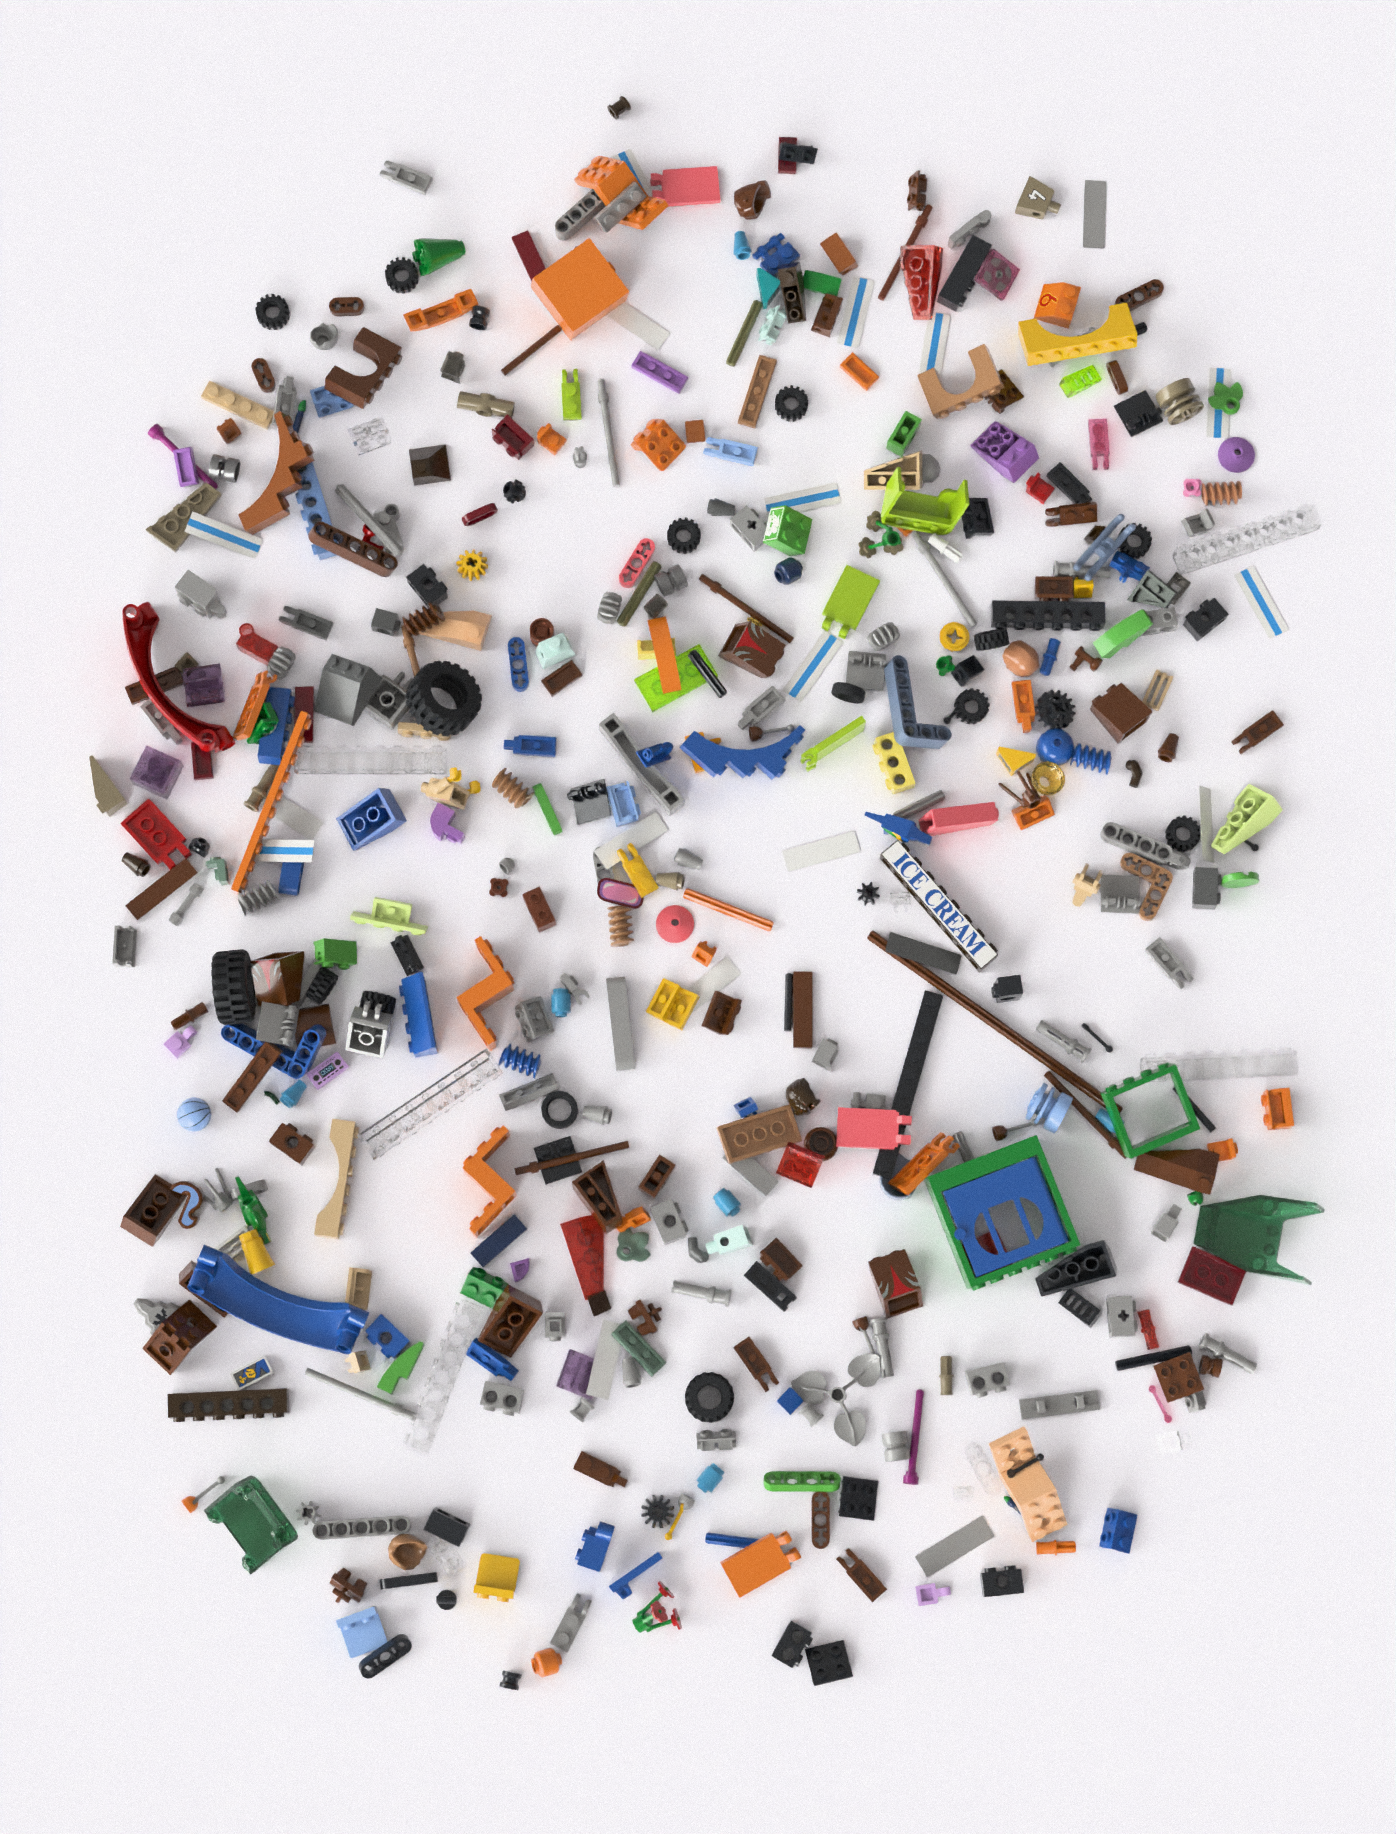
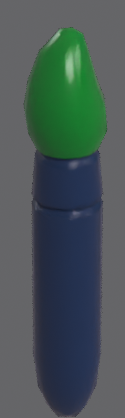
M302 400L298 405V412L293 424V429L297 433H299L304 412L306 411V400Z

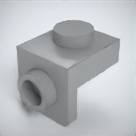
M1204 509L1199 514L1186 517L1181 521L1189 537L1206 533L1215 525L1208 509Z

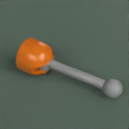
M219 1476L215 1483L198 1496H188L181 1501L190 1514L198 1507V1500L218 1484H223L225 1478Z

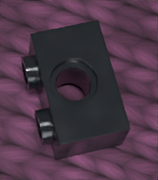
M423 564L409 574L406 579L410 587L429 609L428 602L436 605L435 602L440 604L448 598V588L442 581L438 582L435 578L437 575L431 567L427 568ZM427 583L433 584V587L431 589H425L424 585Z
M1215 597L1210 601L1206 599L1199 605V610L1196 612L1192 610L1185 616L1186 620L1183 626L1197 642L1225 621L1229 615ZM1206 615L1209 621H1203L1200 616Z
M1021 975L998 977L993 987H991L992 998H996V1003L1020 1000L1023 995Z
M1016 1565L1004 1566L1003 1571H996V1567L984 1568L985 1573H980L983 1597L1024 1593L1021 1569H1016ZM999 1575H1003L1007 1579V1583L1003 1587L997 1584L996 1580Z

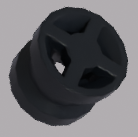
M503 1670V1680L500 1682L499 1687L518 1691V1681L521 1679L522 1674Z

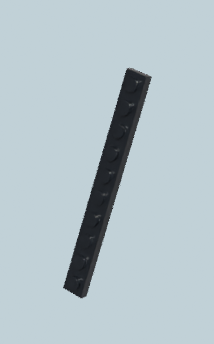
M927 990L924 992L891 1110L899 1112V1116L910 1115L944 995ZM899 1125L898 1135H904L905 1125ZM901 1145L895 1147V1150L879 1149L872 1175L891 1180Z

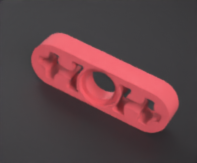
M642 539L619 574V583L622 587H633L655 552V544L651 539ZM649 544L651 550L647 549L643 557L641 555L643 552V546ZM640 559L642 561L641 567H633L632 561ZM630 570L633 571L631 574L632 581L624 582L623 576L627 577Z

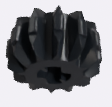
M652 1495L654 1502L651 1503L647 1498L645 1501L650 1506H641V1509L648 1510L647 1513H642L641 1517L649 1516L645 1524L653 1520L652 1528H655L656 1522H659V1527L663 1528V1520L667 1525L670 1524L666 1516L674 1517V1514L668 1513L669 1510L674 1509V1506L666 1507L671 1500L667 1499L663 1503V1495H660L659 1501L656 1500V1495ZM655 1506H658L659 1509H663L661 1517H657L656 1514H652V1510H655Z

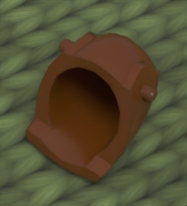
M766 180L758 181L757 183L743 186L734 192V205L740 217L746 220L759 217L766 199L771 198L768 182Z

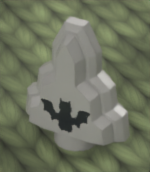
M137 1298L133 1303L137 1312L144 1317L145 1325L150 1328L151 1335L166 1318L180 1307L172 1302L168 1304L162 1301L153 1303L148 1299Z

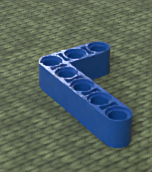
M244 1023L225 1025L221 1029V1036L225 1041L252 1056H255L265 1043L264 1041L256 1040L257 1030ZM319 1024L309 1028L304 1033L296 1052L284 1045L273 1043L283 1051L281 1056L285 1058L286 1062L282 1061L279 1057L272 1067L292 1078H302L311 1069L326 1037L325 1028ZM230 1027L234 1029L235 1034L230 1031ZM312 1032L317 1034L318 1039L313 1037ZM246 1037H249L252 1043H249ZM304 1048L309 1050L310 1055L305 1053ZM297 1065L301 1066L302 1071L297 1068Z

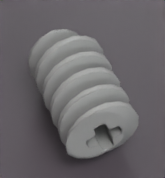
M266 880V887L259 883V890L254 886L251 887L252 893L247 889L244 890L245 896L240 892L237 893V900L245 916L246 910L253 913V907L260 910V903L267 907V900L271 904L274 903V897L280 901L273 883L269 880Z

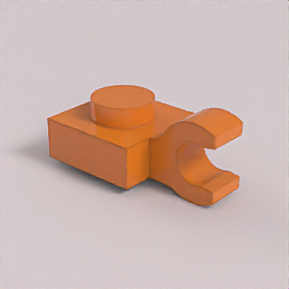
M642 1206L634 1208L626 1213L625 1217L622 1216V1224L617 1227V1230L624 1232L631 1226L636 1228L651 1221L650 1215Z

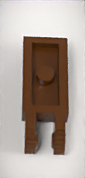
M1088 502L1047 508L1045 515H1059V518L1048 519L1045 521V525L1056 527L1059 525L1097 522V503Z
M1272 710L1246 728L1231 743L1234 746L1244 738L1248 740L1249 743L1238 751L1242 755L1251 747H1255L1282 728L1284 724Z
M750 1336L733 1347L753 1378L758 1381L765 1392L769 1391L768 1385L761 1378L765 1373L769 1375L773 1384H779L778 1379L771 1371L772 1368Z
M847 1548L845 1550L846 1554L852 1558L855 1564L849 1567L840 1556L836 1560L846 1570V1574L873 1603L887 1588L867 1565Z

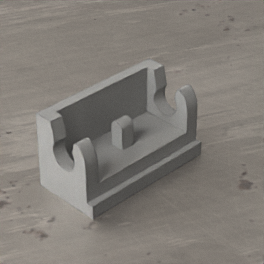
M114 925L112 964L115 967L135 968L137 929L131 926L123 928L120 925Z

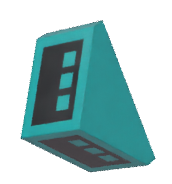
M756 268V278L761 302L763 303L762 307L767 309L781 290L780 280L765 270Z

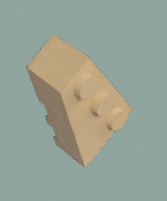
M922 450L864 470V490H886V485L897 467H901L902 481L905 482V490H920L923 487Z

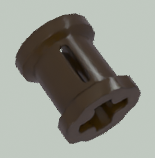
M620 96L619 100L613 105L609 104L607 109L610 115L617 120L626 110H631V105L624 96Z

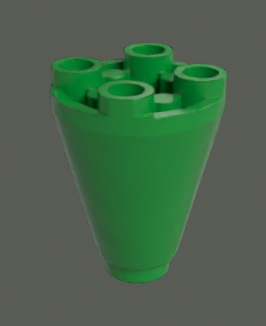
M419 238L414 240L415 251L412 252L414 262H418L420 275L425 276L461 258L462 255H465L466 250L462 240Z

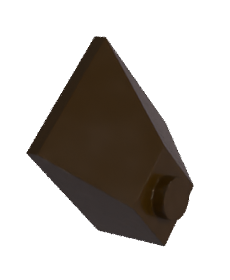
M446 444L409 449L414 486L451 481Z

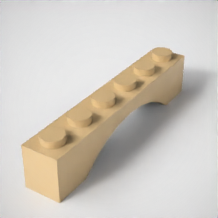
M332 1119L329 1138L338 1156L339 1179L331 1200L317 1215L314 1231L316 1237L339 1240L340 1235L344 1233L345 1224L342 1223V1218L346 1216L348 1204H345L346 1196L349 1197L351 1185H348V1179L353 1175L354 1166L351 1165V1160L356 1156L357 1147L354 1146V1141L358 1139L360 1130L355 1121Z

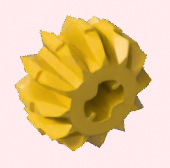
M473 548L472 553L465 550V556L459 555L460 561H457L456 565L459 567L457 571L462 573L463 579L469 576V581H472L473 577L480 580L479 574L486 575L485 570L488 569V564H486L487 557H482L483 553L481 551L476 554V550Z

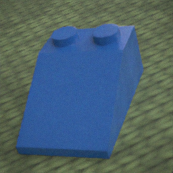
M386 788L376 789L336 818L353 851L393 832L407 822L391 790Z

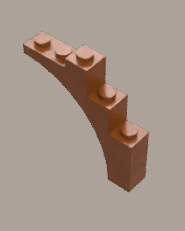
M281 411L274 414L279 433V456L274 474L262 495L249 508L238 514L244 530L252 535L291 514L288 509L290 507L289 502L285 497L303 487L300 482L302 480L301 475L297 470L315 461L311 445L300 440L298 433L292 427L294 423L291 417Z

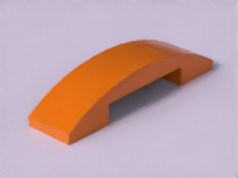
M470 288L455 294L454 298L424 310H421V308L403 314L411 332L420 331L456 319L471 311L473 306H479Z
M666 616L647 620L662 692L666 694L680 691L682 689Z

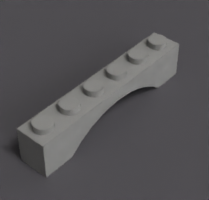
M614 712L599 723L600 732L669 816L685 805V799L654 765L647 768L644 766L636 754V751L641 750Z

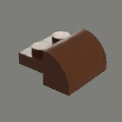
M329 1003L299 1009L295 1033L297 1048L304 1033L317 1024L322 1025L326 1030V1037L322 1046L336 1044ZM312 1032L313 1037L318 1039L317 1034Z

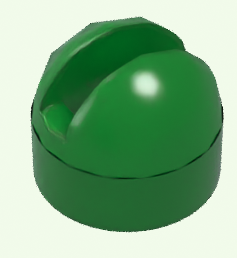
M1193 1191L1187 1194L1188 1200L1193 1206H1197V1203L1199 1205L1203 1203V1193Z

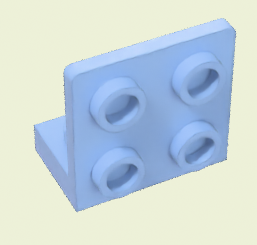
M376 1606L336 1620L338 1628L341 1629L350 1658L376 1650L388 1642Z

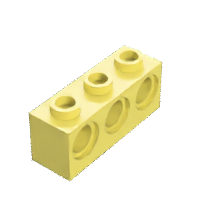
M894 732L876 737L872 747L875 755H879L880 770L882 773L885 772L887 777L885 779L887 789L891 790L894 795L914 788L916 783L903 747L895 741ZM885 742L890 743L892 748L884 749L882 744ZM895 760L897 761L898 765L896 767H891L888 764V761ZM901 777L904 783L899 785L895 783L894 779Z

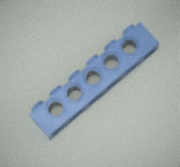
M313 462L304 466L306 468L305 471L299 473L302 478L300 481L302 486L310 484L311 487L307 490L301 488L298 490V493H295L298 504L302 503L304 509L300 510L303 521H307L309 527H306L307 535L315 525L312 522L315 518H321L322 522L332 526ZM310 501L316 502L312 507L307 506ZM315 544L311 545L313 554L318 555L319 560L337 556Z

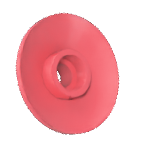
M678 905L668 906L658 914L656 929L660 937L665 941L680 943L688 939L692 934L694 919L686 908ZM678 920L679 924L674 926L671 922Z

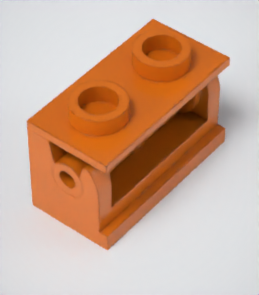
M1290 1088L1271 1089L1269 1091L1266 1089L1263 1095H1261L1262 1107L1265 1106L1266 1113L1263 1114L1264 1125L1267 1126L1268 1130L1292 1128L1294 1126Z

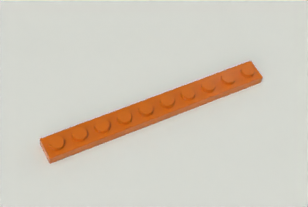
M301 711L234 879L231 890L242 893V890H246L249 880L247 877L249 872H253L256 865L254 859L256 854L259 855L262 850L263 844L261 842L263 837H266L269 832L270 826L268 824L270 819L275 817L277 801H281L284 791L282 788L284 783H288L291 773L289 770L291 765L294 766L297 761L298 755L296 753L298 748H301L304 743V732L310 728L312 719H310L311 715Z

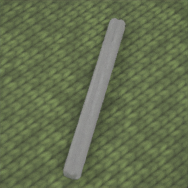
M338 484L335 492L395 556H401L404 551L403 547L344 484Z

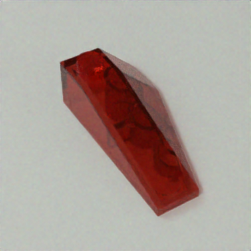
M936 245L900 246V268L903 271L904 284L908 290V300L913 320H932L942 270V247Z
M592 1215L579 1217L560 1224L585 1301L588 1300L587 1296L604 1290V1231Z

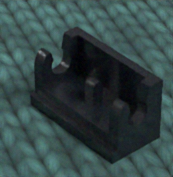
M435 1507L423 1530L460 1547L471 1524Z

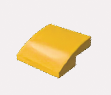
M663 978L645 1012L682 1031L700 997L693 992L681 988L680 985Z

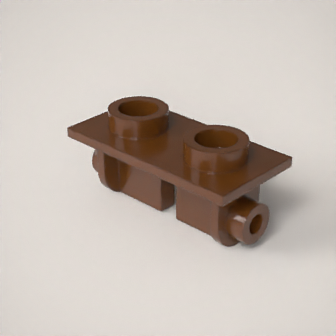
M918 170L908 179V211L916 207L917 211H923L926 207V195L920 193V191L924 193L927 191V178L925 174H920V170Z

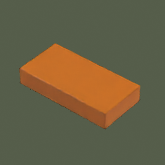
M853 352L840 364V368L865 391L879 379V376Z

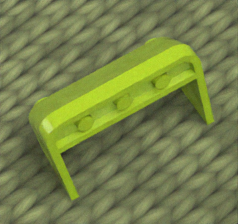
M897 467L886 485L881 522L892 527L931 534L935 533L936 535H947L952 532L969 506L968 480L964 479L957 490L947 488L941 491L938 496L905 491V482L902 481L901 467Z

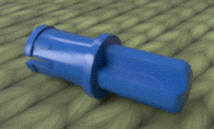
M1050 638L1046 653H1043L1044 659L1039 672L1044 676L1050 675L1054 661H1057L1056 655L1061 641Z

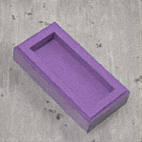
M193 447L173 450L180 487L200 484Z

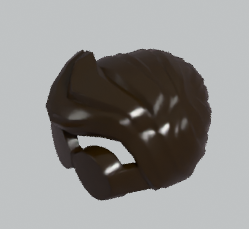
M805 1078L795 1080L787 1087L785 1092L786 1100L794 1109L796 1116L809 1115L811 1110L821 1102L820 1099L815 1097Z

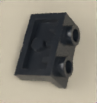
M969 498V506L961 516L966 539H971L974 536H991L994 534L988 498Z

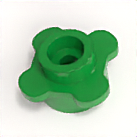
M943 656L937 660L936 668L939 670L940 676L943 677L946 673L955 670L952 656Z

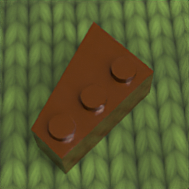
M603 1160L573 1180L572 1188L603 1231L608 1234L622 1224V1215Z

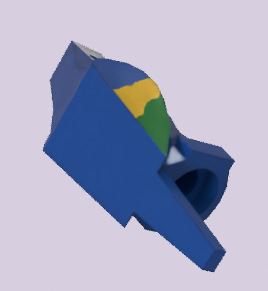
M867 811L864 816L881 824V827L884 829L883 834H890L905 843L915 841L927 846L931 844L932 836L920 831L916 826L917 823L887 813L885 816Z

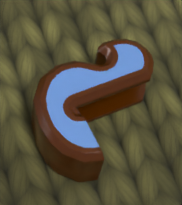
M179 1181L174 1183L170 1187L171 1190L188 1196L178 1222L184 1229L193 1228L200 1221V1216H196L194 1213L203 1206L205 1194L202 1188L194 1182Z

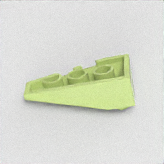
M1248 784L1234 801L1235 807L1232 812H1228L1226 816L1228 820L1224 826L1220 827L1211 847L1226 854L1271 824L1283 810L1272 795Z

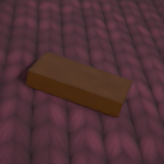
M571 659L542 679L541 683L553 697L582 677L583 674Z

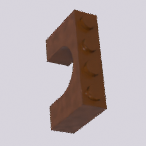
M363 327L354 338L353 351L372 360L377 366V370L367 376H356L334 365L325 378L324 389L364 409L367 404H371L376 391L381 390L384 380L391 376L394 366L400 364L403 357L401 355L402 347Z

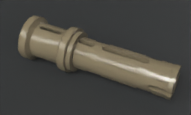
M270 764L258 785L251 789L252 793L247 801L243 802L245 807L253 812L259 811L258 807L263 799L267 798V791L273 783L279 765Z

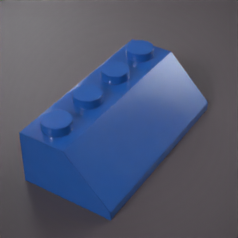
M419 972L401 979L402 985H399L400 997L404 996L405 1004H402L403 1015L408 1017V1022L405 1023L406 1033L411 1035V1041L408 1042L409 1051L414 1053L415 1058L438 1054L426 980L423 972Z

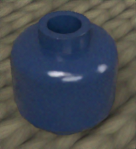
M789 557L776 564L774 575L779 583L789 585L801 578L803 567L800 561Z

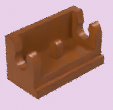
M837 232L820 243L842 276L858 267L856 260Z

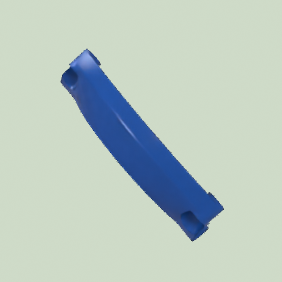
M205 1244L187 1286L191 1292L253 1326L296 1342L347 1355L351 1354L361 1328L363 1329L370 1313L349 1303L316 1301L279 1290L254 1277L238 1265L227 1253Z

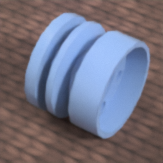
M1043 1083L1034 1093L1027 1107L1025 1119L1030 1120L1033 1114H1036L1034 1123L1037 1124L1041 1118H1044L1043 1128L1055 1134L1071 1105L1073 1097L1061 1092L1057 1098H1054L1055 1088L1052 1087L1049 1093L1046 1094L1045 1091L1048 1084Z

